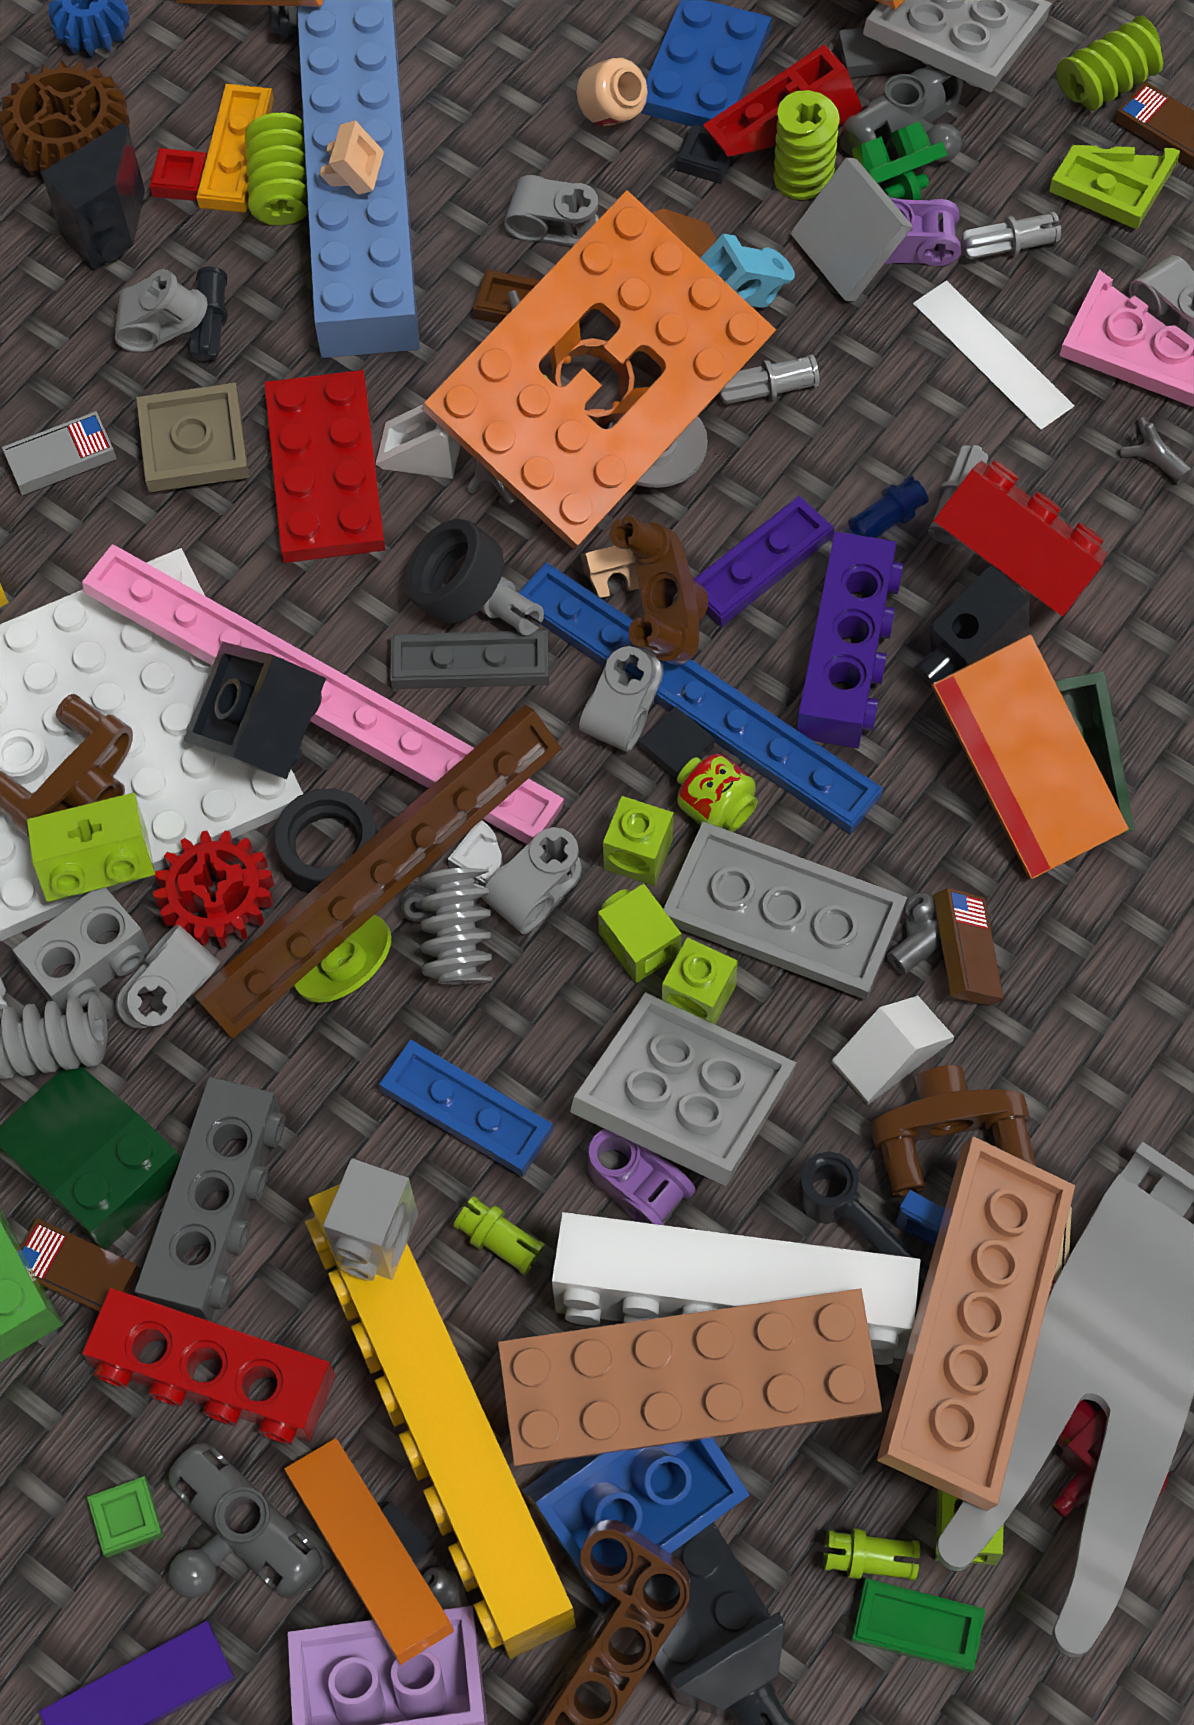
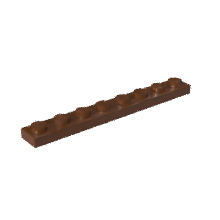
M524 704L193 994L232 1039L562 750L535 710Z

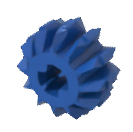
M53 0L48 4V15L54 35L60 44H67V47L70 48L73 54L84 48L91 57L98 48H104L110 52L112 41H124L125 28L130 26V14L125 0Z

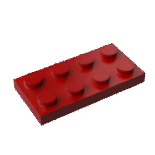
M364 370L265 382L283 562L290 563L386 551Z

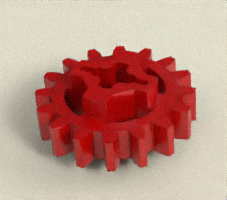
M207 830L201 832L200 844L193 845L188 839L183 838L180 841L184 852L179 856L166 852L164 858L169 870H158L154 875L158 886L161 888L154 891L153 896L157 906L162 908L160 915L166 926L174 924L176 926L179 924L189 934L193 932L195 940L203 947L207 944L209 937H216L221 948L227 947L228 934L233 932L244 941L248 938L245 928L247 923L251 922L262 926L265 922L259 907H272L274 903L271 892L267 890L275 885L271 870H265L268 867L265 855L262 851L253 854L254 850L251 841L246 837L237 845H234L230 831L226 830L220 836L219 841H212ZM224 861L234 863V865H229ZM216 876L218 891H215L216 901L213 903L211 898L212 877ZM199 912L207 918L199 917L192 913Z

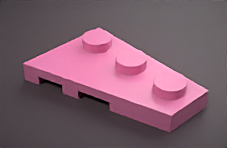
M1099 270L1062 344L1060 356L1194 407V339L1175 325H1164L1147 312L1148 305L1135 295L1130 299L1112 286L1113 279Z

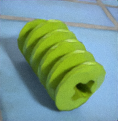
M1136 16L1131 22L1122 24L1116 31L1108 32L1101 40H1095L1086 48L1077 50L1071 57L1063 58L1057 64L1056 69L1057 82L1062 92L1069 100L1075 103L1081 102L1088 110L1096 111L1103 105V101H1113L1118 96V92L1127 93L1132 89L1133 84L1141 85L1148 79V75H1158L1163 70L1164 62L1160 38L1156 28L1145 16Z
M809 90L796 91L787 95L779 104L773 178L775 186L782 195L791 199L807 200L816 198L835 173V154L840 118L837 107L823 94Z
M288 113L262 115L251 121L245 130L244 138L247 145L245 152L247 160L246 174L248 176L247 191L249 193L248 207L255 218L269 225L282 226L293 224L302 220L308 214L307 206L304 205L308 201L307 174L305 169L306 156L304 153L305 138L303 137L304 122L296 115Z

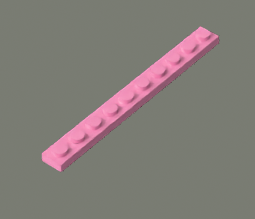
M113 544L82 581L85 594L212 666L222 641L273 654L325 677L326 681L321 691L322 700L320 707L315 715L311 717L310 721L427 788H430L474 749V747ZM528 779L484 817L483 820L528 844L536 834L551 826L563 807L564 798Z

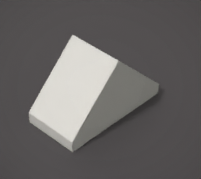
M423 405L385 423L376 460L377 466L386 470L453 479L460 444L421 409Z
M915 996L879 1007L833 1058L832 1065L861 1099L869 1105L951 1043L954 1036L921 998Z

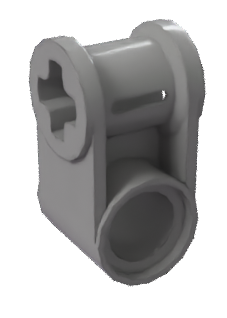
M526 175L520 177L516 182L504 226L512 236L523 241H540L573 247L599 220V217L596 215L599 203L598 196L593 188L583 183H568L548 180L535 175ZM579 197L583 198L584 207H580ZM572 225H576L577 235L573 233Z
M1170 255L1132 281L1129 286V294L1131 298L1135 295L1148 305L1147 312L1164 325H1175L1184 332L1186 330V334L1194 339V271L1185 260L1179 256Z
M157 270L150 277L119 292L115 328L116 343L128 351L137 353L149 352L157 348L158 345L182 333L192 331L199 325L206 313L208 305L206 296L199 290H188L179 284L176 276L169 270Z
M626 646L617 649L610 655L596 689L583 710L579 723V730L627 753L633 749L644 729L649 708L664 674L662 662L653 652L642 648ZM629 662L637 663V667L644 671L641 680L632 679V675L625 671Z
M552 827L542 830L509 863L494 873L485 885V887L490 888V894L481 898L521 934L529 933L545 919L550 910L580 880L582 866L578 857L577 840L570 832L563 828ZM565 857V861L560 863L559 861Z
M177 924L154 946L147 955L145 962L120 989L115 1005L118 1016L125 1024L132 1028L144 1029L164 1024L174 1015L186 999L206 982L216 970L220 961ZM151 991L154 997L151 999L150 1005L155 1011L141 1014L138 1008L141 1006L142 1000L137 994Z

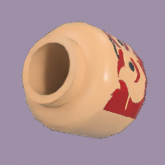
M611 58L593 64L582 73L578 80L576 94L578 105L584 116L592 123L600 126H611L629 121L639 115L646 104L648 91L644 75L632 61L624 58Z

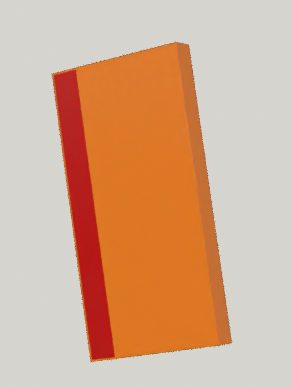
M1031 634L931 684L1029 879H1034L1129 830Z

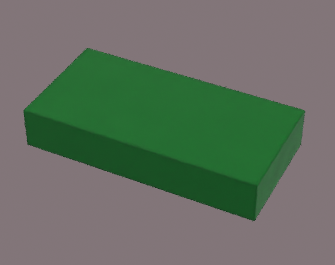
M865 1578L851 1642L972 1674L986 1609Z

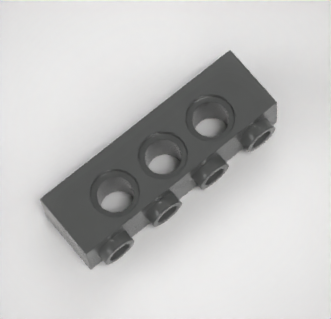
M213 1077L208 1078L135 1289V1293L139 1298L210 1322L212 1321L215 1309H223L225 1307L232 1287V1275L227 1273L234 1253L242 1254L250 1233V1221L245 1219L252 1199L260 1200L267 1183L268 1168L263 1165L269 1147L276 1148L284 1132L286 1117L284 1114H281V1109L273 1092ZM232 1139L247 1141L245 1149L240 1154L233 1157L220 1155V1150L226 1142ZM216 1191H223L229 1194L227 1202L221 1208L213 1211L202 1209V1203L209 1194ZM202 1244L211 1247L209 1256L202 1263L197 1265L183 1263L186 1252L193 1246Z

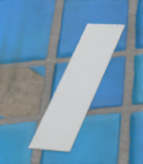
M947 280L913 303L1040 430L1074 407Z

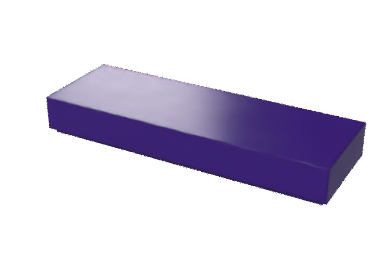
M801 496L796 497L693 579L705 587L707 591L708 607L706 614L720 627L724 626L834 537L835 528Z
M205 1621L45 1707L39 1713L45 1725H153L236 1680L211 1624Z

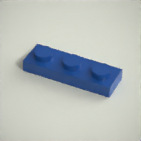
M411 1039L379 1084L381 1092L522 1177L553 1133V1124Z

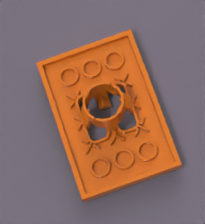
M626 190L424 402L421 409L575 550L762 347L776 329ZM590 310H600L616 325L617 331L609 341L595 338L581 340L579 321ZM642 351L648 354L661 367L662 373L652 386L633 389L635 377L629 359L635 352ZM587 352L589 356L601 358L610 364L619 376L620 402H613L612 409L606 411L604 409L585 410V405L602 385L582 368L566 386L562 387L560 379L562 364H569L572 357L586 355ZM548 354H550L552 368L550 380L539 369V363ZM619 420L611 429L599 427L610 421Z

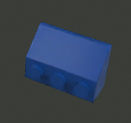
M713 1438L563 1460L521 1490L554 1542L601 1604L605 1603L613 1595L593 1583L585 1575L581 1566L583 1542L587 1532L595 1524L604 1520H618L671 1554L750 1495ZM613 1538L599 1540L592 1547L595 1559L606 1567L621 1565L627 1558V1551L624 1545Z

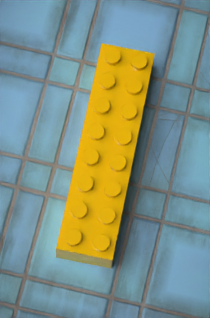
M340 1184L308 1198L315 1217L305 1221L325 1270L334 1266L337 1267L336 1270L329 1272L328 1276L347 1321L357 1317L361 1321L352 1325L351 1328L370 1373L372 1374L381 1369L384 1373V1376L376 1379L375 1383L394 1427L406 1423L408 1431L399 1434V1437L416 1478L420 1481L429 1476L433 1486L423 1490L441 1535L444 1536L450 1532L455 1534L458 1542L449 1546L448 1549L467 1592L478 1587L483 1600L473 1604L487 1640L492 1649L503 1644L509 1659H512L576 1628L573 1607L408 1244L405 1247L392 1280L379 1275H375L373 1281L354 1277L340 1268L341 1262L336 1261L323 1227Z

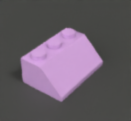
M473 1606L445 1609L444 1612L450 1620L454 1632L402 1665L398 1663L373 1620L288 1632L292 1725H488Z

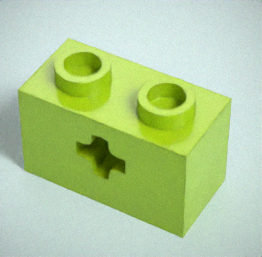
M135 792L27 819L32 863L47 902L155 875L148 831Z

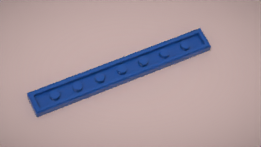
M547 562L518 592L530 601L541 605L544 609L542 623L528 614L529 617L604 668L608 658L614 651L626 646L635 647L629 639V627L633 621L631 618ZM692 659L682 665H673L660 660L663 665L664 674L653 699L654 702L669 712L676 706L715 738L716 744L847 833L851 834L881 798L883 792L881 786ZM629 662L625 671L632 675V679L641 680L644 671L637 667V663Z

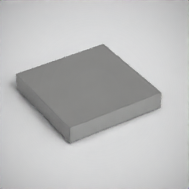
M846 157L790 234L845 301H856L913 226L861 163L855 158Z

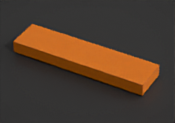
M337 1438L284 1468L288 1479L400 1665L454 1632L444 1610Z

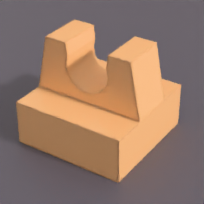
M356 120L340 124L336 140L328 143L326 151L331 156L329 165L322 166L319 175L331 187L350 186L357 195L371 192L375 187L384 151Z
M612 546L580 554L584 573L587 574L594 592L599 598L610 596L607 581L614 573L623 576L627 591L639 589L636 559L632 552Z

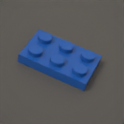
M680 0L647 77L648 94L646 104L641 113L691 127L693 124L704 127L703 124L744 98L770 34L772 17L707 0Z

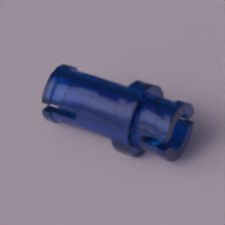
M913 476L906 477L897 486L890 484L882 490V497L848 520L851 532L854 535L878 538L897 523H908L915 517V510L929 502V497L924 487L918 480L915 481Z

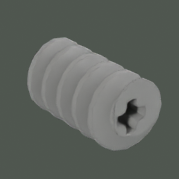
M449 868L436 870L419 878L421 887L436 892L420 900V907L423 910L436 914L421 922L422 931L437 936L421 944V951L437 958V960L422 966V973L425 976L438 980V984L465 985L493 982L492 976L477 972L476 966L492 960V954L476 949L477 943L491 938V932L475 927L476 921L491 916V910L475 905V899L490 894V888L475 884L474 878L488 873V870Z
M90 995L88 1012L83 1011L78 998H69L66 1015H62L56 1001H48L45 1006L44 1018L40 1017L35 1004H27L24 1007L23 1021L21 1022L13 1007L4 1008L0 1025V1079L13 1078L17 1072L22 1076L34 1075L38 1069L43 1073L56 1072L60 1066L65 1070L77 1069L81 1063L87 1067L99 1065L106 1052L108 1030L105 1008L98 996Z

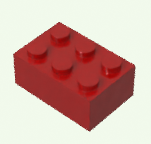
M981 460L970 470L933 521L1063 617L1102 567L1107 552L1101 549L1104 540L1080 522L1073 528L1059 518L1058 514L1062 509L1042 493L1036 491L1031 497L1015 485L1019 477L1000 462L993 460L991 464L987 465Z

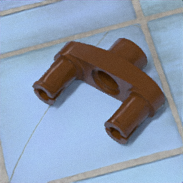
M624 516V520L619 518L611 526L610 539L617 548L628 550L635 556L640 594L645 614L643 619L638 617L631 622L629 639L635 647L650 650L659 660L673 665H682L695 655L699 647V621L705 615L708 607L707 591L699 582L692 579L683 547L674 531L658 523H643L633 516ZM678 592L677 598L673 603L674 596Z
M70 694L62 700L56 710V718L59 719L58 721L83 738L84 741L56 768L36 792L31 793L6 773L0 771V810L11 817L13 826L28 838L27 819L125 794L124 784L113 776L120 768L131 748L133 741L132 728L114 715L105 716L76 694Z
M958 1065L939 1066L917 1074L913 1080L918 1101L893 1109L876 1118L870 1124L875 1149L882 1151L892 1197L894 1198L906 1197L910 1190L917 1194L925 1190V1183L915 1147V1142L918 1140L986 1128L989 1131H993L997 1148L1037 1167L1026 1122L1030 1120L1025 1096L1020 1092L1012 1090H968L963 1068Z

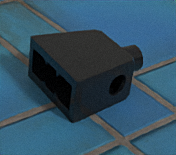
M991 564L930 626L931 653L915 666L919 677L932 689L931 684L1029 635L1030 599Z

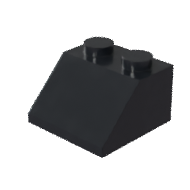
M122 122L41 172L61 235L93 271L108 261L119 258L124 251L133 246L145 195V188L129 128Z
M222 641L183 741L287 780L291 768L300 758L302 739L310 719L320 707L322 700L321 691L326 678L273 654Z

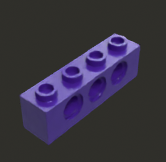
M834 532L798 716L797 731L812 741L859 749L862 730L873 731L879 699L869 698L871 683L882 684L887 653L877 652L879 638L890 639L895 608L886 607L888 593L898 594L904 564L894 562L896 541ZM863 592L870 597L857 598L851 595V593ZM856 637L862 642L851 644L843 641L842 638ZM836 682H847L851 684L854 688L849 690H841L834 687L832 684Z

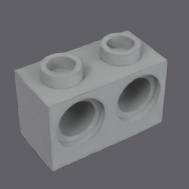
M105 887L90 891L12 951L24 972L48 1001H56L62 1015H66L69 998H78L82 1008L87 1006L90 995H98L100 988L117 975L124 976L135 970L142 962L144 955L150 951V947L142 929ZM107 931L119 932L118 936L109 943H96L99 936ZM63 964L75 965L68 975L61 978L51 977L59 966Z
M351 1158L323 1225L336 1261L341 1262L340 1268L343 1271L367 1281H373L375 1275L390 1280L393 1279L419 1215L409 1178Z

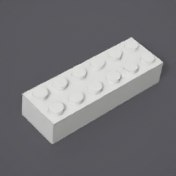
M562 1212L552 1286L556 1313L565 1314V1319L569 1322L589 1326L600 1324V1319L629 1323L862 1288L874 1364L885 1365L893 1363V1358L904 1359L915 1321L920 1259Z

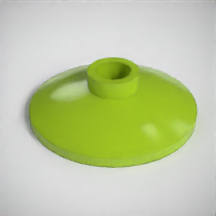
M373 915L294 985L296 990L306 1000L322 1003L342 998L361 987L377 972L387 957L391 946V931L382 918Z

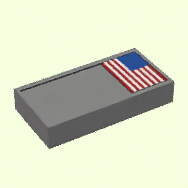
M97 411L2 447L22 495L117 459Z

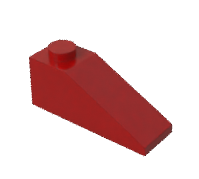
M823 44L703 124V126L725 155L729 157L775 147L779 104L787 95L796 91H814L829 98L837 107L840 118L839 126L848 117L859 113L862 106L847 68Z

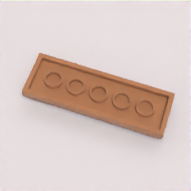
M974 1136L962 1145L877 1461L985 1511L998 1505L1075 1185Z
M862 1288L498 1342L515 1467L882 1413Z

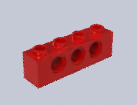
M112 1288L109 1289L82 1353L91 1366L96 1369L94 1376L103 1382L120 1388H127L129 1381L150 1387L149 1396L176 1407H181L184 1399L205 1406L203 1414L211 1419L232 1426L237 1425L239 1418L260 1425L258 1433L287 1445L292 1444L294 1437L311 1442L336 1377L329 1361ZM153 1341L167 1342L166 1353L159 1361L151 1364L140 1362V1354L147 1344ZM208 1359L222 1361L221 1371L215 1379L209 1382H197L194 1380L195 1370L200 1363ZM264 1377L277 1380L276 1391L267 1400L253 1401L248 1398L249 1389L256 1380Z

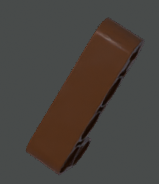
M604 1520L595 1524L587 1532L581 1549V1566L585 1575L593 1583L618 1600L538 1725H568L569 1718L575 1725H612L684 1613L689 1602L690 1576L686 1567L676 1557L618 1520ZM613 1538L624 1545L627 1551V1558L621 1565L606 1567L595 1559L592 1547L599 1540ZM667 1574L677 1581L680 1590L674 1599L668 1602H658L646 1593L644 1588L645 1582L653 1575ZM622 1627H631L643 1635L646 1643L638 1653L624 1655L613 1647L610 1640L611 1635ZM587 1681H597L608 1688L611 1699L599 1708H591L579 1700L576 1690Z

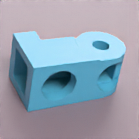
M722 234L700 258L750 306L768 307L776 298L781 287L784 284H789L795 278L792 266L779 252L769 247L762 250L743 247L734 235Z

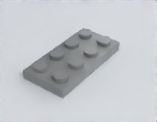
M703 821L666 902L664 911L678 929L867 1000L905 909L907 897Z

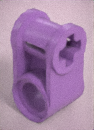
M890 198L913 227L884 264L914 263L944 266L953 263L959 258L961 245L960 241L955 237V226L959 221V208L955 203L944 199L928 201ZM938 214H942L940 222H938ZM936 244H938L937 252L934 250Z
M602 1129L590 1142L588 1154V1173L590 1179L596 1187L600 1188L617 1202L635 1222L664 1225L662 1221L682 1198L689 1199L696 1192L692 1182L673 1164L660 1158L653 1151L609 1130ZM618 1150L626 1155L629 1163L622 1169L611 1170L604 1167L598 1158L605 1151Z

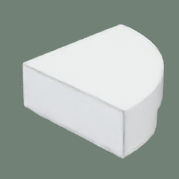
M481 820L476 824L448 858L449 867L488 870V873L474 878V880L479 881V885L485 886L494 873L503 866L502 853L495 833L484 821Z

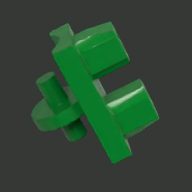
M920 121L890 133L899 159L892 162L889 159L882 137L852 148L853 157L861 163L877 184L888 179L890 180V187L883 189L887 196L901 200H921V190L929 187L927 175L923 173L915 176L912 172L913 169L947 156L943 141L931 146Z

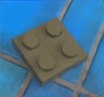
M236 382L136 397L145 481L149 492L250 478L239 392Z

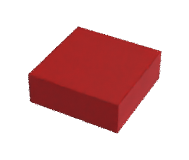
M159 148L150 182L152 197L197 201V193L207 158L206 152Z

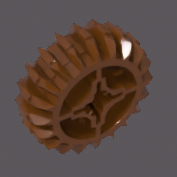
M62 60L55 69H48L42 64L41 73L33 75L25 72L24 84L11 83V95L2 97L3 111L0 112V128L5 148H8L12 159L16 161L17 165L25 166V169L29 171L31 176L43 172L122 122L128 128L130 124L125 97L121 94L120 89L117 88V84L113 81L112 77H104L98 66L87 71V68L84 67L81 61L73 68H68Z

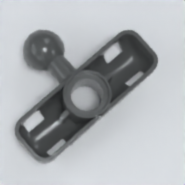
M931 65L919 68L911 74H899L891 77L886 82L884 92L862 107L859 114L856 116L852 115L845 120L841 130L840 147L854 158L852 148L876 139L874 131L879 128V133H884V135L889 137L885 148L887 153H890L895 149L890 133L920 121L931 146L943 141L947 156L936 161L946 162L954 159L960 152L962 145L960 132L951 124L940 123L933 125L931 123L959 103L963 80ZM943 85L954 93V96L946 103Z
M196 1443L182 1453L172 1465L168 1476L170 1486L216 1533L200 1550H186L174 1558L170 1564L168 1576L175 1592L186 1598H197L210 1591L216 1581V1567L232 1551L252 1568L279 1596L285 1599H293L299 1596L320 1574L323 1569V1559L318 1549L213 1446L206 1443ZM206 1452L212 1453L225 1467L218 1470L203 1454ZM181 1477L197 1492L192 1502L177 1488V1483ZM245 1504L254 1505L259 1508L261 1516L255 1529L244 1534L235 1533L230 1530V1516L236 1508ZM295 1535L311 1551L305 1555L289 1538ZM266 1562L283 1577L278 1586L262 1572V1567Z

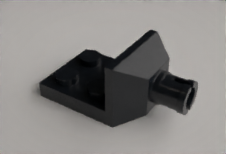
M713 1522L671 1553L688 1571L690 1576V1598L684 1613L652 1662L678 1704L720 1717L731 1713L740 1725H765L761 1717L765 1718L769 1725H796L795 1721L790 1719L775 1694L776 1690L773 1687L776 1684L779 1673L785 1621L779 1612L772 1616L769 1614ZM667 1574L653 1575L644 1585L646 1593L658 1602H668L674 1599L680 1590L677 1581ZM634 1629L641 1643L645 1646L646 1642L643 1635Z

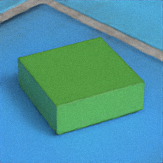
M145 1476L87 1497L102 1552L106 1558L164 1537L149 1482Z

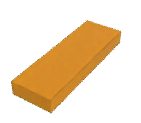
M225 84L197 193L199 208L246 213L249 193L247 191L248 176L246 174L247 160L245 156L247 145L244 138L245 130L251 121L271 113L274 102L272 88Z

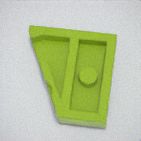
M1073 145L1053 176L1049 192L1138 229L1175 168L1180 151L1174 148H1164L1163 156L1135 155V147L1115 146L1110 149H1102L1098 146Z

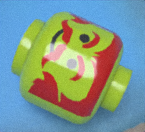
M712 754L703 760L695 757L683 767L677 777V782L681 785L677 797L678 805L683 812L700 826L704 821L735 832L749 819L757 806L758 799L754 797L756 790L754 779L723 754Z

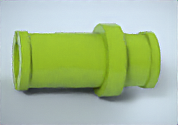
M473 1196L467 1203L469 1207H463L453 1227L470 1236V1244L478 1250L486 1247L525 1276L531 1270V1263L533 1265L536 1263L546 1244L542 1241H537L505 1219V1211L497 1205L489 1208L479 1201V1198Z
M852 1528L850 1534L827 1530L824 1546L839 1548L842 1550V1553L823 1552L824 1570L846 1571L847 1577L861 1579L862 1574L865 1573L906 1578L909 1581L916 1580L919 1564L894 1561V1556L920 1558L919 1541L866 1536L865 1529Z

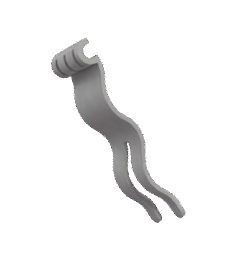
M1144 1142L1140 1144L1123 1172L1116 1177L1104 1194L1096 1212L1077 1242L1049 1294L998 1505L985 1511L963 1501L936 1543L937 1557L946 1568L953 1571L966 1569L997 1533L1024 1496L1050 1454L1077 1404L1081 1400L1097 1402L1107 1416L1105 1433L1084 1513L1070 1587L1052 1631V1639L1056 1648L1069 1657H1081L1089 1651L1116 1608L1168 1474L1194 1396V1224L1183 1217L1190 1206L1194 1205V1176ZM1147 1173L1158 1180L1150 1194L1138 1187Z

